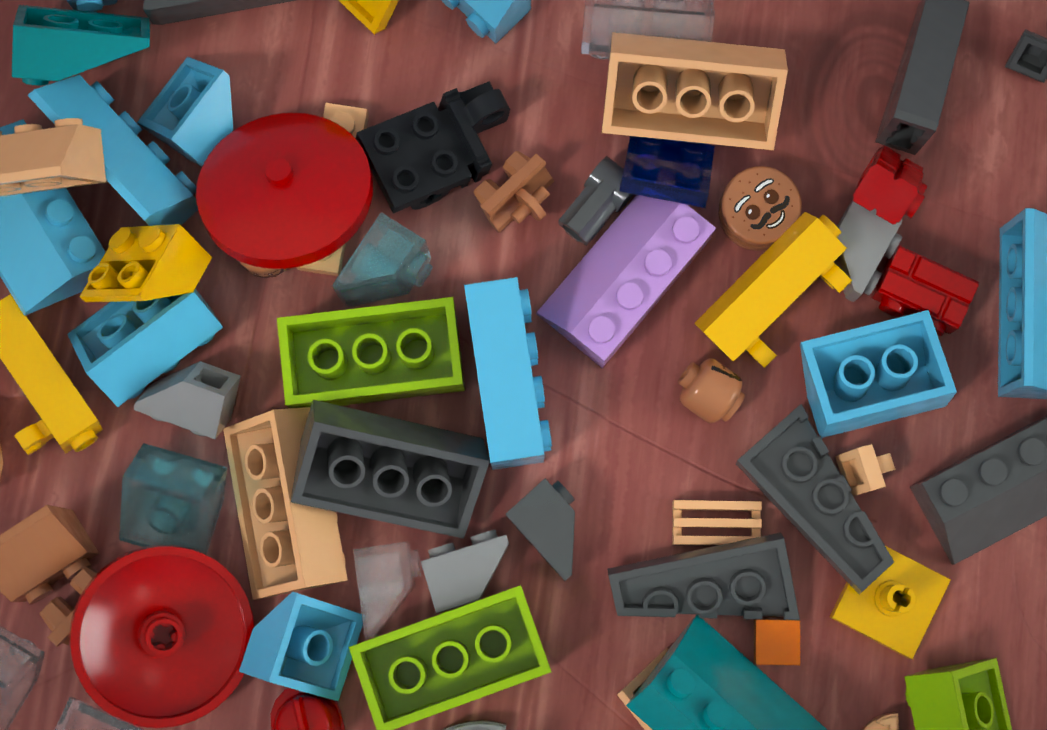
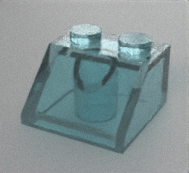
M381 212L333 283L332 288L341 302L348 307L407 295L414 285L420 288L424 284L433 268L429 264L431 256L427 242Z
M143 443L122 478L119 540L141 547L154 545L182 546L207 555L224 501L227 467Z

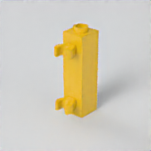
M804 212L694 324L733 362L746 350L765 368L777 355L759 336L819 276L830 288H834L838 293L852 281L834 263L847 249L837 238L842 232L825 215L822 214L817 218Z
M10 294L1 299L0 359L42 419L14 435L28 455L40 449L52 438L56 439L65 454L72 449L75 452L86 449L98 439L96 434L103 430L98 419L27 316L23 315L12 295Z

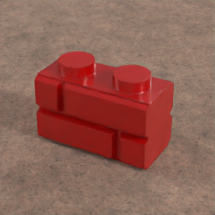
M883 145L878 148L862 173L853 193V201L869 211L876 209L877 216L894 225L897 222L899 223L904 215L910 219L914 216L925 198L923 194L928 185L922 183L923 167L907 158L902 161L900 159L901 154Z
M899 245L891 258L887 260L871 298L880 302V310L894 317H902L904 314L910 315L929 310L937 335L943 336L944 332L951 334L959 329L969 309V304L972 302L977 291L979 282Z

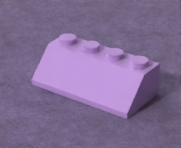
M645 184L536 314L603 368L707 245L716 227L682 200Z

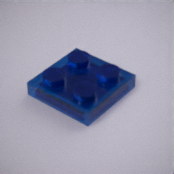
M630 136L619 191L706 208L715 146L696 142Z

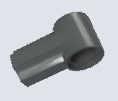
M606 156L592 171L584 184L585 189L558 220V224L577 242L587 246L615 211H621L629 202L641 182Z

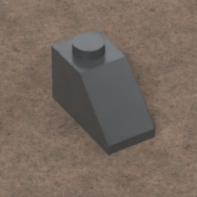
M545 478L506 513V517L556 573L566 581L572 575L575 511L570 504L575 499L558 480L551 485Z

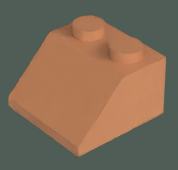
M45 505L0 535V592L10 602L28 601L30 605L34 604L54 591L51 587L53 583L66 576L67 580L73 579L84 567H91L89 560L98 555L99 552L72 509Z

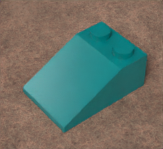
M19 5L13 23L12 77L22 78V82L29 85H48L49 81H60L146 49L150 46V19L147 17Z

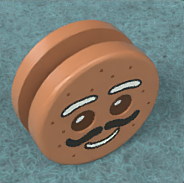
M766 166L751 167L735 175L726 186L719 203V221L725 234L735 244L754 251L767 250L801 216L802 201L797 186L785 173Z

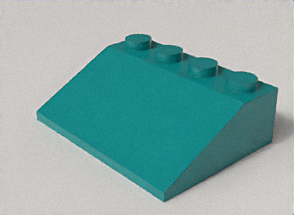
M698 615L690 621L626 705L652 730H828L704 619L699 618Z

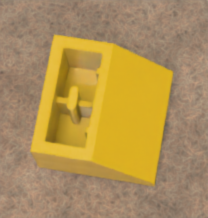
M180 224L120 227L109 240V247L100 263L90 272L88 283L79 297L84 302L148 301L192 293L210 263L212 256Z

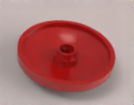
M307 113L273 114L250 121L232 131L208 155L200 171L196 188L198 212L209 236L215 244L226 254L240 262L268 269L300 267L321 260L334 253L346 244L361 227L370 209L373 196V180L368 159L356 138L339 124Z
M175 545L148 546L128 552L111 561L85 587L76 604L71 620L69 633L70 654L80 683L92 700L104 711L123 722L147 728L174 727L184 725L207 715L233 693L244 676V673L239 672L254 628V620L250 603L240 583L219 562L191 548Z

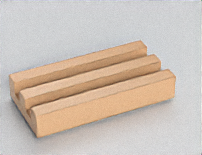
M673 500L672 545H723L761 537L762 519L760 511L762 510V501ZM682 510L751 511V519L682 518ZM682 527L751 528V536H683Z

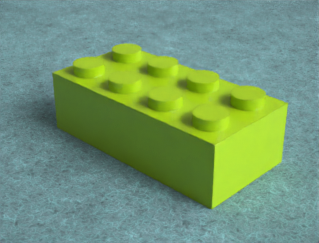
M453 297L277 318L285 405L288 408L311 407L313 400L343 406L465 391L456 306Z
M521 585L349 647L376 730H394L551 673V668Z

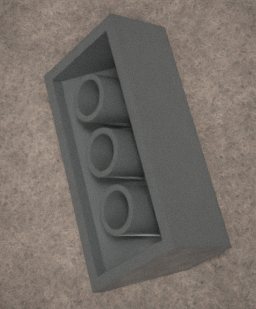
M313 400L301 438L291 502L464 539L490 459L483 438Z
M1047 415L910 486L912 493L952 565L1047 516Z

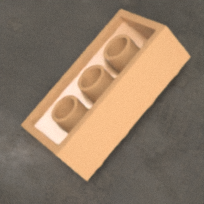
M66 118L55 120V128L42 129V125L25 124L15 126L13 134L2 135V131H0V197L106 183L101 129L83 125L82 119Z
M310 407L274 409L223 429L253 600L348 580L345 556L342 552L337 524V512L291 502L301 438Z

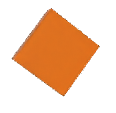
M754 619V664L800 666V620Z

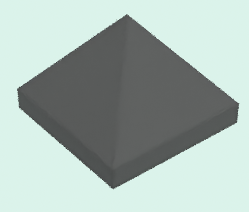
M1025 29L1008 58L1005 67L1044 83L1047 79V38Z

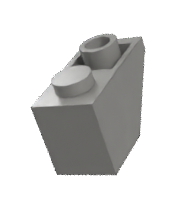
M853 200L848 205L837 225L842 232L837 238L847 249L834 261L852 280L843 289L845 298L851 302L856 301L863 293L869 296L876 287L882 275L876 268L883 256L890 259L897 249L902 236L896 232L903 221L901 219L899 223L897 222L893 225L877 216L876 209L869 211Z
M199 361L153 382L135 402L134 410L149 415L157 421L168 422L188 429L196 435L216 439L232 419L241 376Z
M494 529L470 537L472 545L455 550L454 543H449L428 550L430 559L421 561V565L436 613L481 600L509 546L507 535L498 537Z

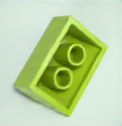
M997 658L927 669L904 676L906 700L911 708L915 730H1012Z

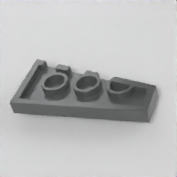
M800 404L737 460L736 465L850 586L860 594L886 571L894 561L868 516L857 504L851 493V487L845 477L840 475L828 454V448L821 436H817L808 420V414L802 404Z
M781 532L607 569L617 616L675 617L676 614H695L699 618L735 615L743 616V619H762V616L783 617L784 620H800L785 540Z

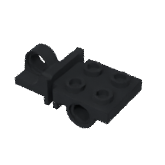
M489 81L463 92H458L457 88L443 93L438 108L435 102H431L357 132L356 140L367 156L369 167L392 213L410 206L413 210L427 207L445 197L451 189L461 186V188L468 186L471 177L476 183L481 180L482 176L488 174L493 164L477 134L506 122L509 117L510 108L501 90L493 89Z

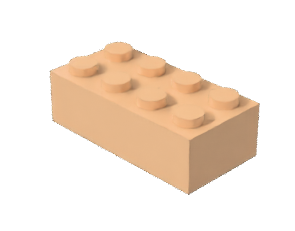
M612 32L602 133L774 150L788 72L785 49Z

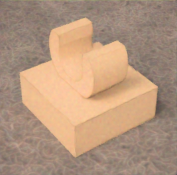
M872 444L835 456L840 473L851 487L853 496L886 487L882 474L896 470L891 454L888 453L876 457Z

